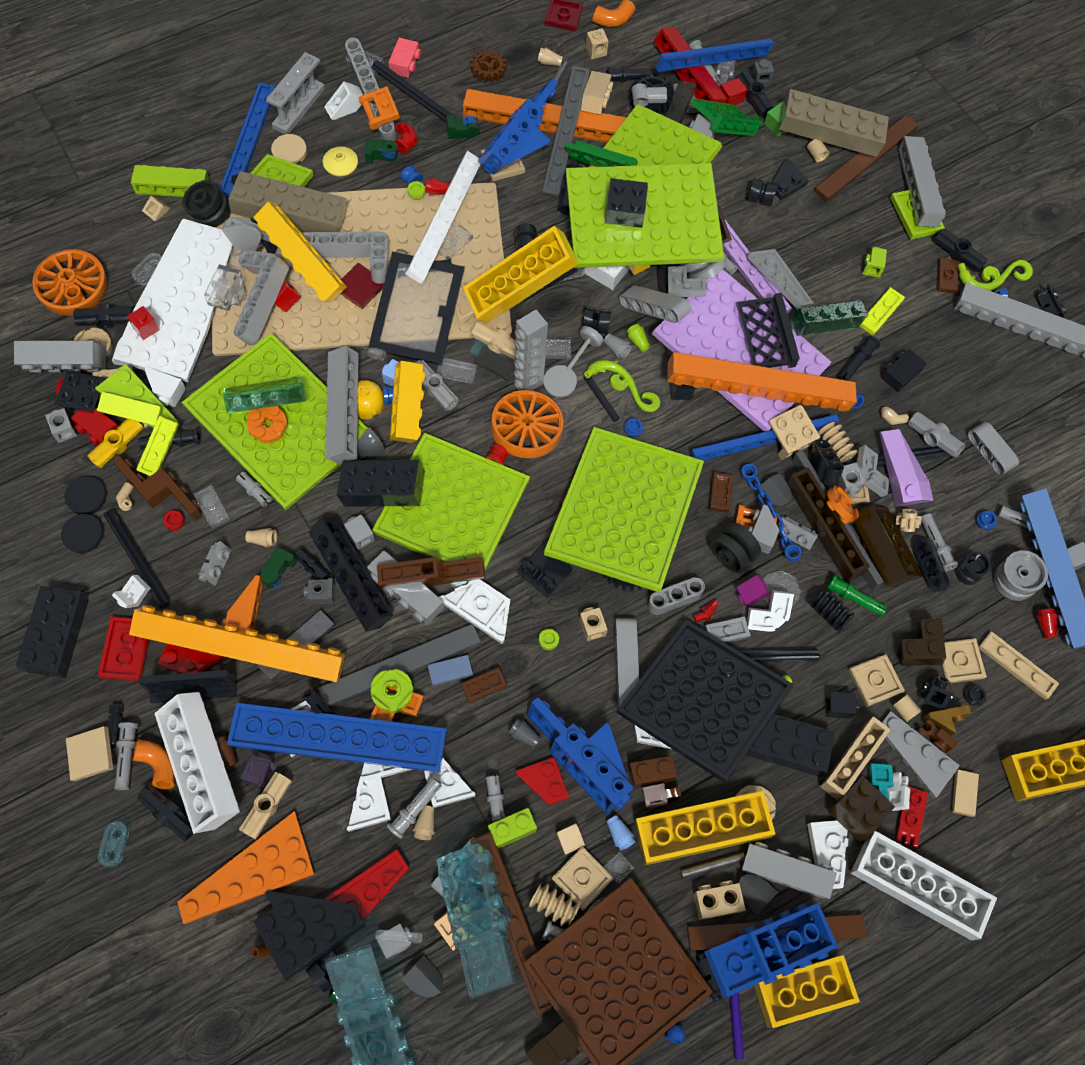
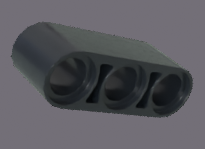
M816 440L809 460L823 484L829 487L838 486L844 466L829 442Z

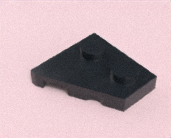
M788 158L785 159L773 180V183H777L775 195L780 201L805 187L809 181Z

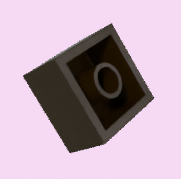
M861 776L828 812L861 843L876 831L895 806L864 776Z

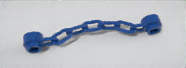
M753 464L744 465L741 472L742 478L749 483L753 490H756L762 505L765 504L762 498H764V495L767 497L768 501L765 505L768 506L773 518L777 516L781 525H778L782 538L781 545L785 550V558L789 562H797L801 557V549L799 546L794 545L790 538L786 537L781 516L775 513L771 498L760 488L761 484L757 478L756 466ZM755 479L757 483L753 486L751 481ZM789 541L790 545L786 548L784 543ZM790 553H795L796 556H795V557H791L789 554H790Z

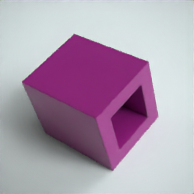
M759 575L752 577L737 587L739 591L737 595L740 601L749 606H753L772 594L764 579Z

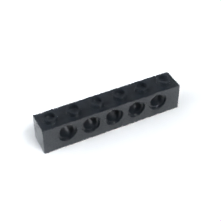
M337 517L320 518L309 531L311 538L364 630L367 632L380 629L393 616L391 609Z

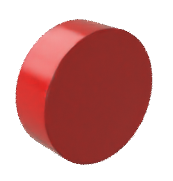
M172 510L164 515L163 523L168 530L178 531L184 526L185 519L179 511Z

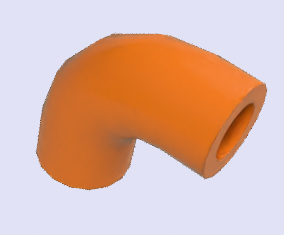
M623 0L615 10L598 6L594 12L592 22L605 27H618L625 24L635 12V5L630 0Z
M137 739L133 761L147 763L153 768L152 785L159 789L173 788L176 778L166 749L159 744Z

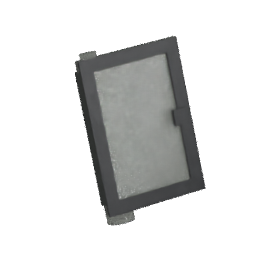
M397 249V252L392 251L367 356L374 360L383 361L386 358V354L417 361L424 360L426 363L442 366L465 267L434 260L424 281L420 284L405 274L414 256L407 255L408 252L403 249Z

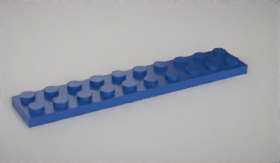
M236 703L227 745L237 748L440 773L447 729Z

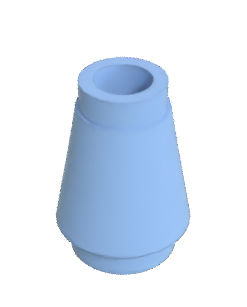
M614 816L607 821L616 847L624 850L635 843L634 834L618 816Z

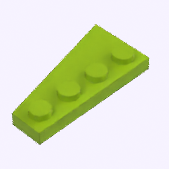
M126 364L95 388L101 394L106 392L162 407L161 417L179 424L174 416ZM147 424L148 426L154 429V425Z

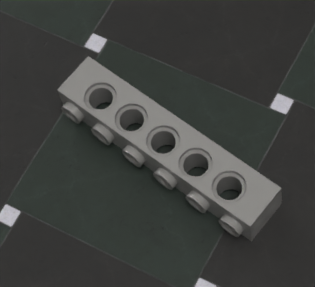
M537 310L516 321L513 382L518 390L532 391L544 382L548 323Z

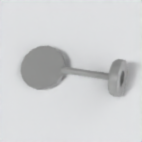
M588 326L581 328L580 336L585 342L568 366L556 365L545 373L544 387L550 395L565 397L575 390L577 377L572 367L589 344L599 347L604 341L603 337L593 328Z

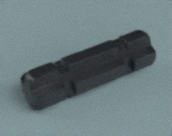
M111 704L109 706L111 716H108L107 727L109 730L110 746H116V742L119 741L118 734H120V728L118 724L121 723L122 717L119 716L122 714L123 708L119 704Z

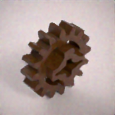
M484 48V52L478 50V55L473 54V59L470 60L473 76H478V80L483 78L484 82H487L488 79L493 82L495 78L500 80V76L504 77V72L507 71V60L504 59V54L499 55V51L493 52L492 48L490 51Z

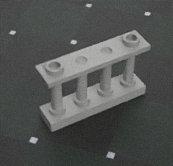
M305 52L267 97L266 102L277 107L278 117L272 123L273 129L283 134H289L325 90V85L315 80L313 70L320 63L319 58Z

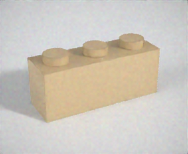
M591 71L583 93L582 111L601 114L603 108L607 107L610 92H612L613 88L610 74Z

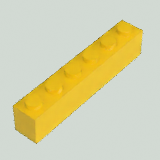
M268 201L254 216V219L258 222L257 226L270 236L269 240L281 249L280 253L283 257L293 263V269L304 276L305 283L315 289L316 296L321 301L333 302L347 287L276 203Z

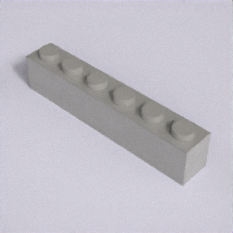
M904 136L898 151L917 225L938 227L945 218L946 211L943 208L942 197L938 190V183L936 182L935 171L932 168L931 158L929 157L928 146L924 137Z
M348 346L328 352L325 452L326 458L337 464L357 459L358 352Z

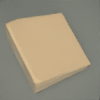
M150 196L142 212L154 221H157L169 211L170 207L160 199Z
M577 824L556 833L565 855L585 846Z

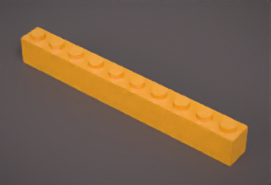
M143 605L134 610L129 635L337 682L341 677L345 654L340 653L341 650L337 648L322 649L320 645L315 643L300 644L297 639L287 638V640L279 639L278 635L267 633L265 636L258 634V631L254 629H246L244 631L237 629L238 626L232 624L222 626L217 625V621L196 620L197 617L193 615L178 616L176 612L171 610L156 611L155 607Z

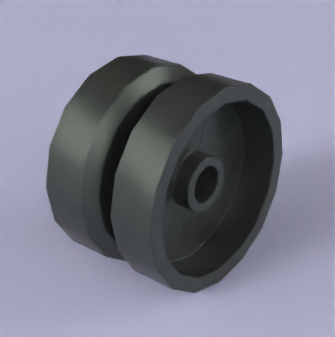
M202 180L190 186L182 199L185 211L195 222L217 227L225 221L230 213L228 198L215 183L209 180Z
M735 522L729 523L723 529L722 534L716 535L710 542V548L718 561L724 567L737 574L742 573L749 566V562L756 560L762 553L761 546L754 535L744 526Z

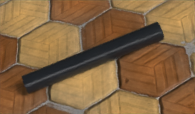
M584 376V380L613 422L618 421L620 417L593 378H586Z

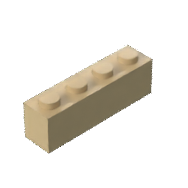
M874 716L870 718L820 787L836 800L843 797L891 729Z

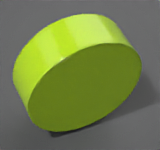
M414 181L408 185L407 190L410 198L419 200L425 196V186L423 183Z
M545 629L540 633L539 645L544 650H553L558 646L559 635L555 630Z

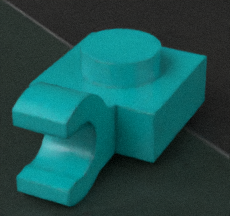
M870 764V783L889 800L888 788L894 786L892 765Z

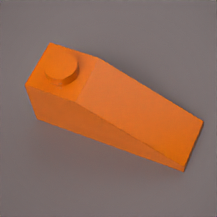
M259 575L253 578L229 609L227 617L223 619L222 626L232 624L238 626L237 629L244 631L246 629H255L264 583Z

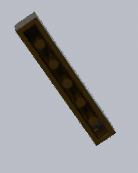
M809 467L792 474L787 484L845 581L848 583L864 575L870 568V565L837 512L832 511L827 505L829 499Z

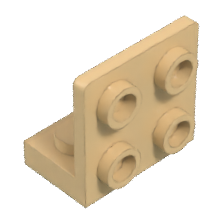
M802 405L769 421L783 448L778 453L781 460L813 445L816 440L821 438Z

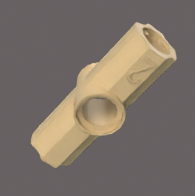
M481 321L475 324L471 332L472 337L487 344L492 352L496 354L503 353L515 360V340L511 338L508 332L503 329L495 330Z
M275 772L262 794L255 799L253 808L239 830L256 840L269 818L276 813L277 805L292 781ZM269 800L271 802L270 808L265 811L261 810V804Z

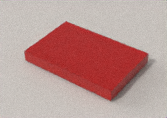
M111 616L98 672L99 678L138 681V677L143 676L150 639L129 635L132 618Z

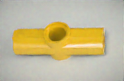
M126 419L116 430L108 431L104 436V441L87 457L98 468H102L116 454L123 453L127 449V444L144 427L138 421Z

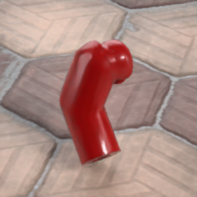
M401 122L396 125V130L400 135L403 132H408L414 137L416 143L418 142V137L411 125Z

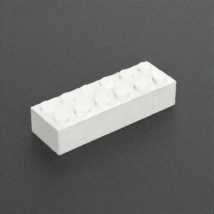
M200 693L177 694L154 714L193 834L215 830L240 812L238 803L227 776Z
M876 831L864 841L851 870L852 875L971 941L982 938L997 897Z

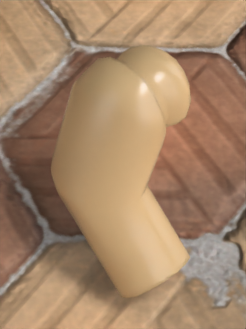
M889 407L881 409L882 417L891 425L909 422L907 413L898 415Z
M127 482L124 483L116 496L119 508L124 511L132 508V501L129 495L134 487Z

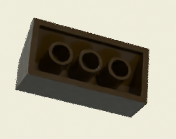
M871 505L859 512V517L854 520V527L863 538L862 543L869 550L872 556L871 561L878 568L883 583L887 587H896L923 577L889 508Z

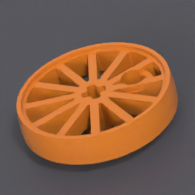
M77 249L62 250L48 256L35 270L32 281L34 293L39 301L51 312L65 316H73L75 309L94 308L103 299L108 284L101 262L94 255ZM75 260H81L78 266L74 268ZM68 261V268L63 269L60 263ZM89 263L93 264L92 267L86 269ZM56 266L60 272L56 274L49 270ZM100 272L98 277H91ZM48 277L53 279V281H43V278ZM89 285H98V287L94 289L89 287ZM43 289H50L45 293H41ZM82 291L91 294V296L85 299ZM56 297L53 302H48V300ZM65 298H66V299H67V305H66V306H61V304L63 303V301H64Z
M519 390L505 395L497 402L491 415L490 430L495 442L503 446L509 454L520 458H537L551 452L560 442L563 432V416L557 404L548 396L536 391ZM523 401H531L528 413ZM517 402L520 412L510 403ZM535 403L543 405L534 414H532ZM501 409H505V410H507L510 414L503 413V412H499V411H500ZM547 411L552 413V415L542 416ZM556 422L558 427L548 425L547 423ZM544 432L554 434L555 437L551 439ZM516 436L521 437L518 446L510 443ZM535 437H538L545 445L539 447ZM525 438L530 440L532 448L523 447Z

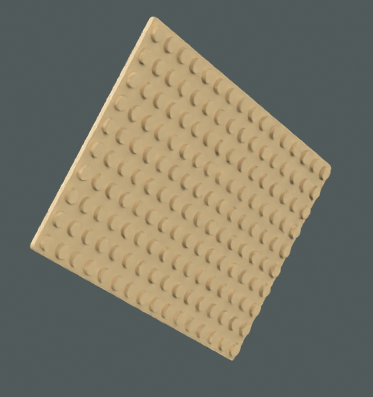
M476 183L470 185L434 259L436 261L451 259L452 264L464 266L465 270L461 285L464 283L468 284L504 260L495 183ZM407 188L329 192V194L347 198V213L340 232H384L388 237L389 262L392 251L415 255L445 195H429V193H425L422 199L414 200L409 197ZM231 212L225 219L226 221L228 218L240 217L251 221L249 217L233 214ZM225 221L215 228L222 229ZM260 240L256 251L267 253ZM232 246L233 251L227 262V271L224 272L223 284L218 292V301L213 309L212 352L214 356L242 355L270 333L289 351L340 348L343 346H369L382 290L363 309L353 304L341 294L333 302L321 301L316 296L315 289L305 283L304 276L296 272L292 267L293 263L285 257L281 259L289 266L285 280L295 287L301 297L287 312H284L275 304L273 305L262 333L254 345H248L234 335V328L258 275L251 273L239 264L238 259L243 250ZM322 257L340 279L357 263L370 270V257ZM442 271L427 273L421 284L409 276L398 279L396 274L380 342L398 344L438 341L443 318L437 317L439 306H446L453 274ZM507 310L489 323L481 321L495 330L503 329L510 335L512 334L510 310ZM455 311L448 340L474 338L471 336V332L475 324L481 320L474 316L461 323Z

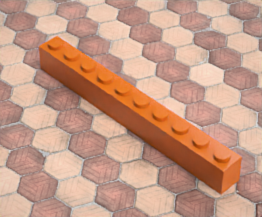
M467 89L463 102V117L475 116L478 120L505 124L514 111L527 99ZM547 103L542 109L544 115L541 119L543 121L537 128L540 131L556 133L563 106ZM580 109L574 137L608 143L627 117L604 113L596 114Z
M673 352L668 361L667 382L675 383L676 385L684 384L695 388L702 387L712 389L713 391L721 390L732 394H746L750 397L758 396L769 400L777 399L787 403H802L806 406L814 405L821 408L838 409L839 411H849L857 402L856 382L676 352Z

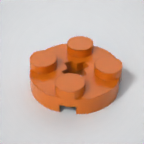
M275 404L258 406L248 414L247 427L249 433L254 439L256 438L262 443L278 441L285 430H287L286 416ZM266 420L273 422L270 423V427L267 428L265 425H262V423H264V421Z
M833 486L827 491L829 498L827 505L832 511H837L844 524L853 522L859 517L857 508L853 509L851 503H853L852 499L842 488L838 487L836 489V486Z

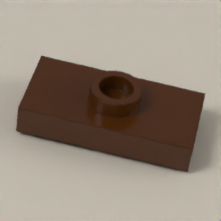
M940 258L938 264L939 292L956 294L958 291V260Z
M714 472L709 510L729 513L733 475Z
M498 667L461 683V687L470 704L507 688V683Z

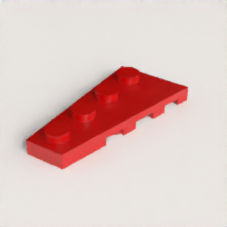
M395 850L324 900L354 905L364 921L407 873L409 867L398 850Z

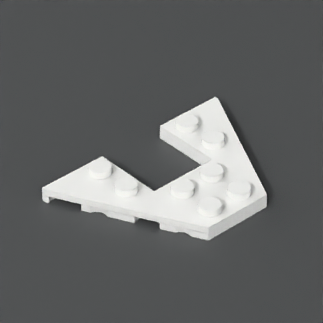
M444 758L442 759L440 773L424 771L427 782L431 777H434L443 785L431 799L433 808L475 797V793L465 784ZM364 763L347 831L350 832L391 820L381 778L413 769Z

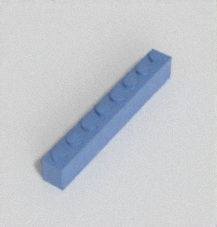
M1043 489L1023 495L1024 501L1020 502L1023 513L1028 512L1030 520L1026 522L1029 531H1034L1036 538L1032 539L1036 550H1041L1043 557L1040 558L1048 569L1047 584L1049 588L1053 587L1055 595L1052 596L1055 607L1060 606L1062 614L1058 615L1061 625L1067 627L1068 634H1065L1068 646L1073 645L1074 649L1085 647V599L1048 491Z

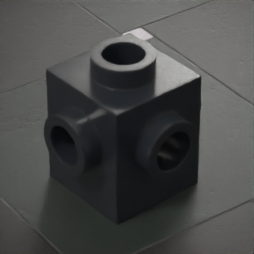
M931 674L929 680H925L921 687L924 703L942 710L945 709L948 702H951L954 695L951 682L943 676L937 677Z

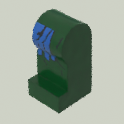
M447 115L448 140L475 137L479 134L480 129L477 117L454 118V115Z
M365 139L366 164H373V160L393 162L397 159L398 149L394 141Z
M276 547L261 572L264 584L269 588L277 587L281 583V576L288 566L293 568L297 563L295 556Z

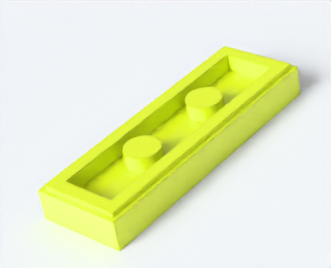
M890 287L858 326L874 336L903 302L905 297Z
M102 392L97 411L155 426L162 407Z
M161 416L158 417L136 469L137 471L151 476L160 470L179 426L178 423Z

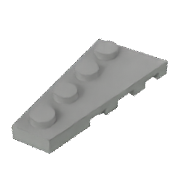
M775 249L750 252L747 258L797 310L810 308L814 304Z
M890 711L882 721L884 725L891 729L885 740L903 758L902 761L907 767L909 766L913 770L919 782L926 786L932 798H937L960 765Z

